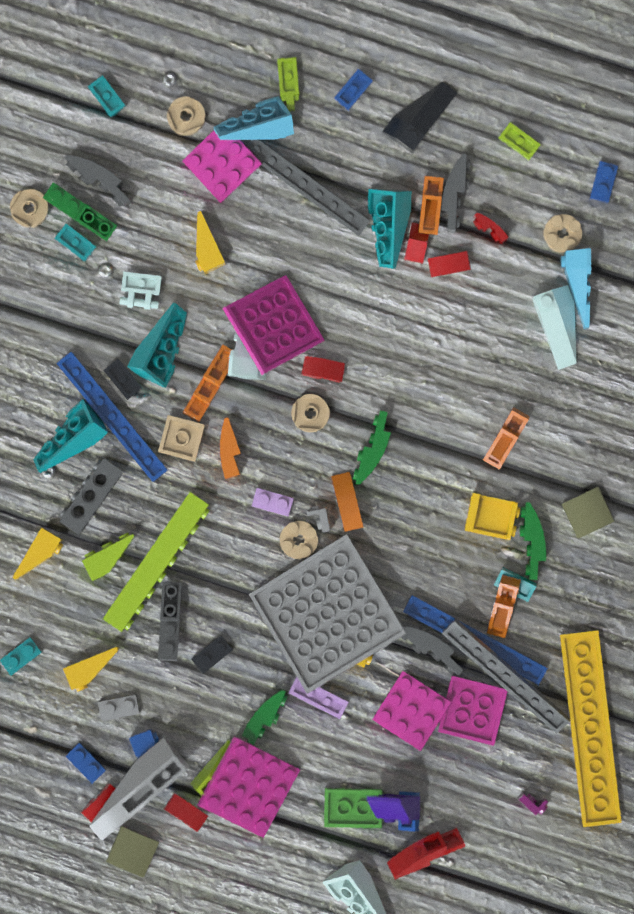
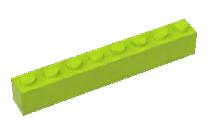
M189 492L103 617L104 621L120 632H123L124 629L127 631L134 623L131 619L135 613L139 615L145 605L142 603L146 597L148 599L151 598L156 590L153 587L157 581L159 583L162 582L167 574L164 572L166 568L173 566L177 560L175 556L177 552L184 550L188 544V541H186L190 534L194 535L199 528V525H197L198 521L201 518L204 520L210 512L208 509L209 504Z

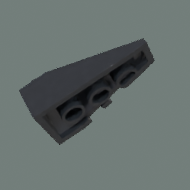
M441 82L394 115L382 132L413 154L458 93L444 82Z

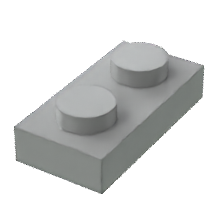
M137 695L98 702L101 721L140 714Z

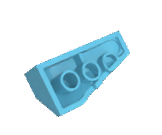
M279 96L261 101L256 104V108L250 111L246 109L242 111L241 116L237 118L231 117L213 127L220 140H267L286 138L294 134L292 115Z
M591 248L565 251L564 256H561V267H564V273L583 329H588L590 326V301H588V297L590 296L591 285L587 278L591 274Z

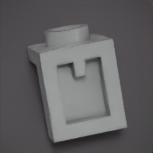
M321 506L311 507L307 515L319 514L320 518H316L318 530L322 529L323 533L329 532L330 527L326 508L322 509Z

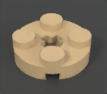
M180 97L170 105L167 112V120L171 129L177 134L189 136L197 133L204 126L205 111L199 101L191 97ZM184 111L192 114V117H189L190 120L181 119Z
M28 189L19 191L13 196L10 202L11 215L19 225L35 228L45 221L49 212V204L42 198L43 194L37 190ZM32 203L34 211L26 213L25 205Z
M567 214L553 216L545 225L543 231L544 240L548 247L555 252L565 253V251L573 250L578 246L582 238L581 225L574 217ZM562 228L568 232V236H564L563 239L559 238L560 235L557 234Z
M306 394L300 397L293 404L291 410L292 420L296 427L308 433L323 429L330 415L326 402L315 394ZM309 408H313V412L316 411V416H312V419H308V415L305 416V411H309Z
M295 521L283 528L280 534V544L282 550L289 557L303 559L315 551L318 537L315 529L309 523ZM298 534L303 536L302 539H305L304 543H300L299 546L293 542V538L298 537Z

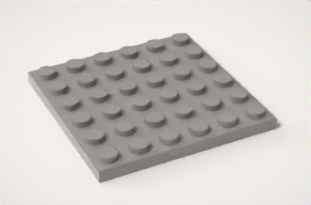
M347 534L249 594L307 694L407 634Z

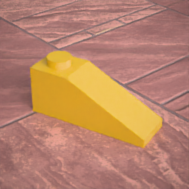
M199 211L197 212L196 256L198 260L195 263L199 271L203 270L207 274L226 264L202 212Z
M41 528L12 578L18 580L53 557L55 553L59 554L64 546L62 544L63 539Z
M117 646L63 668L71 690L76 689L79 692L88 688L87 684L92 682L120 650Z

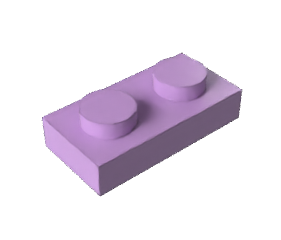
M257 488L252 507L289 517L294 498Z

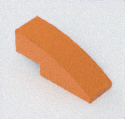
M424 177L419 233L438 235L444 178Z
M513 407L483 460L500 470L530 416Z
M228 417L224 418L220 438V457L225 480L240 475L234 457L241 455Z
M350 472L331 476L344 531L363 528Z
M502 575L487 634L502 638L506 637L521 582L520 579Z

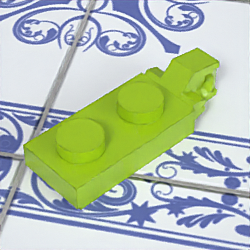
M296 57L278 58L280 97L282 102H287L289 112L295 111L294 101H299Z

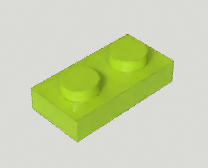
M511 122L498 138L528 161L541 145Z

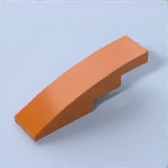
M222 344L185 407L183 414L197 422L201 421L228 375L229 356L232 349Z

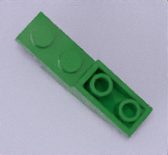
M54 182L42 197L59 211L105 241L109 239L117 227L112 221L87 204H84Z
M380 410L379 415L375 414L373 425L376 426L375 433H371L369 440L372 448L364 446L363 450L359 449L357 461L361 462L359 469L355 468L353 475L356 485H360L373 472L385 452L391 432L384 431L388 412Z
M525 502L524 506H521L520 517L524 518V523L520 525L519 536L523 537V541H530V545L526 547V556H529V564L525 566V576H528L529 580H537L538 561H546L545 537L536 511L530 502Z
M282 689L275 693L254 713L242 734L243 737L248 738V743L258 747L255 745L257 738L261 739L264 734L265 728L262 727L263 724L271 727L272 723L276 725L280 716L277 713L279 706L284 707L288 697L285 695L286 690Z

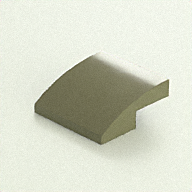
M599 487L562 504L578 539L615 522Z
M121 826L106 862L144 878L159 841Z

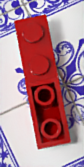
M457 828L440 834L438 831L408 846L390 859L387 865L396 880L430 866V861L464 848L465 842Z

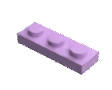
M297 677L289 691V694L338 719L341 718L348 704V701L321 687L307 694Z

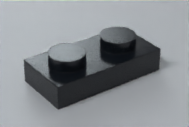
M116 359L103 370L127 400L143 389L119 359Z
M220 635L191 660L204 674L233 651V649L223 636Z

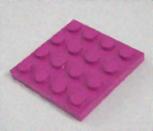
M286 275L223 308L261 375L325 341Z
M234 736L197 805L264 838L300 769Z

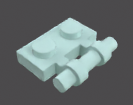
M123 272L121 291L129 293L128 298H120V304L127 305L130 308L138 306L144 307L147 310L151 308L158 309L159 301H152V295L160 296L162 276ZM135 293L146 294L145 300L135 299Z

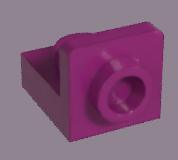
M522 792L518 797L535 816L538 813L541 815L548 808L547 804L549 801L546 798H543L536 806L535 803L537 801L529 793L526 796Z

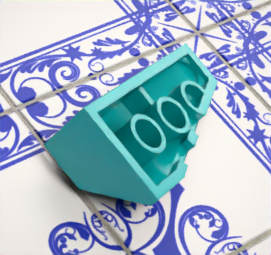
M368 189V212L372 214L374 225H371L372 232L376 234L377 242L375 243L379 267L396 269L411 212L412 191Z
M172 303L137 347L127 367L138 376L166 388L175 370L173 362L175 354L179 352L177 345L179 337L183 334L187 312L176 303Z
M84 399L67 413L65 417L68 419L62 427L58 426L55 429L57 433L53 439L47 441L33 459L38 472L42 473L90 448L108 433L102 419Z

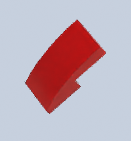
M478 212L474 214L473 218L475 220L473 223L478 230L482 229L483 232L491 229V236L496 242L499 240L501 244L509 238L501 227L490 218Z
M468 251L428 258L431 277L471 270Z
M305 356L301 375L340 383L343 379L345 363Z
M107 784L96 798L90 800L81 813L92 823L116 788L111 784Z
M175 793L164 807L165 811L196 832L200 830L208 818V815Z

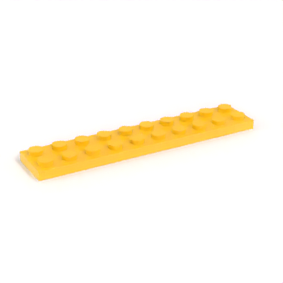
M599 631L561 634L560 643L582 827L622 823Z

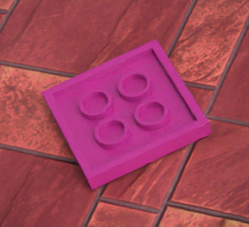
M212 131L182 160L220 203L226 200L263 164L242 140H220L215 131Z
M402 671L372 720L419 751H422L452 702L405 671Z
M451 675L446 698L452 703L440 721L438 732L494 746L507 690Z

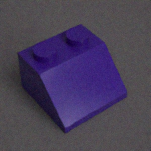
M399 794L367 796V801L376 818L384 819V822L394 823L396 820H401V824H412L413 820H420V796Z

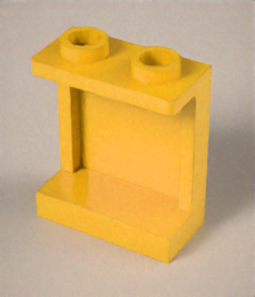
M472 493L464 531L510 540L511 537L515 536L517 526H514V520L519 517L521 507H517L518 502Z

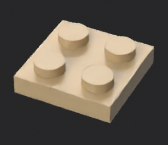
M168 415L158 452L196 462L205 425Z

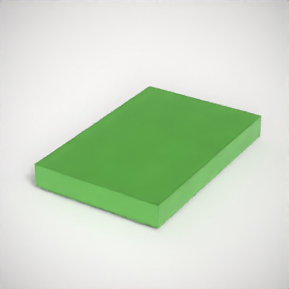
M325 788L324 827L382 828V819L376 818L367 801V796L383 794V789Z

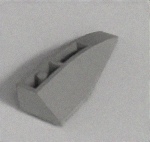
M163 737L134 762L89 827L102 841L189 768L188 763L171 743Z

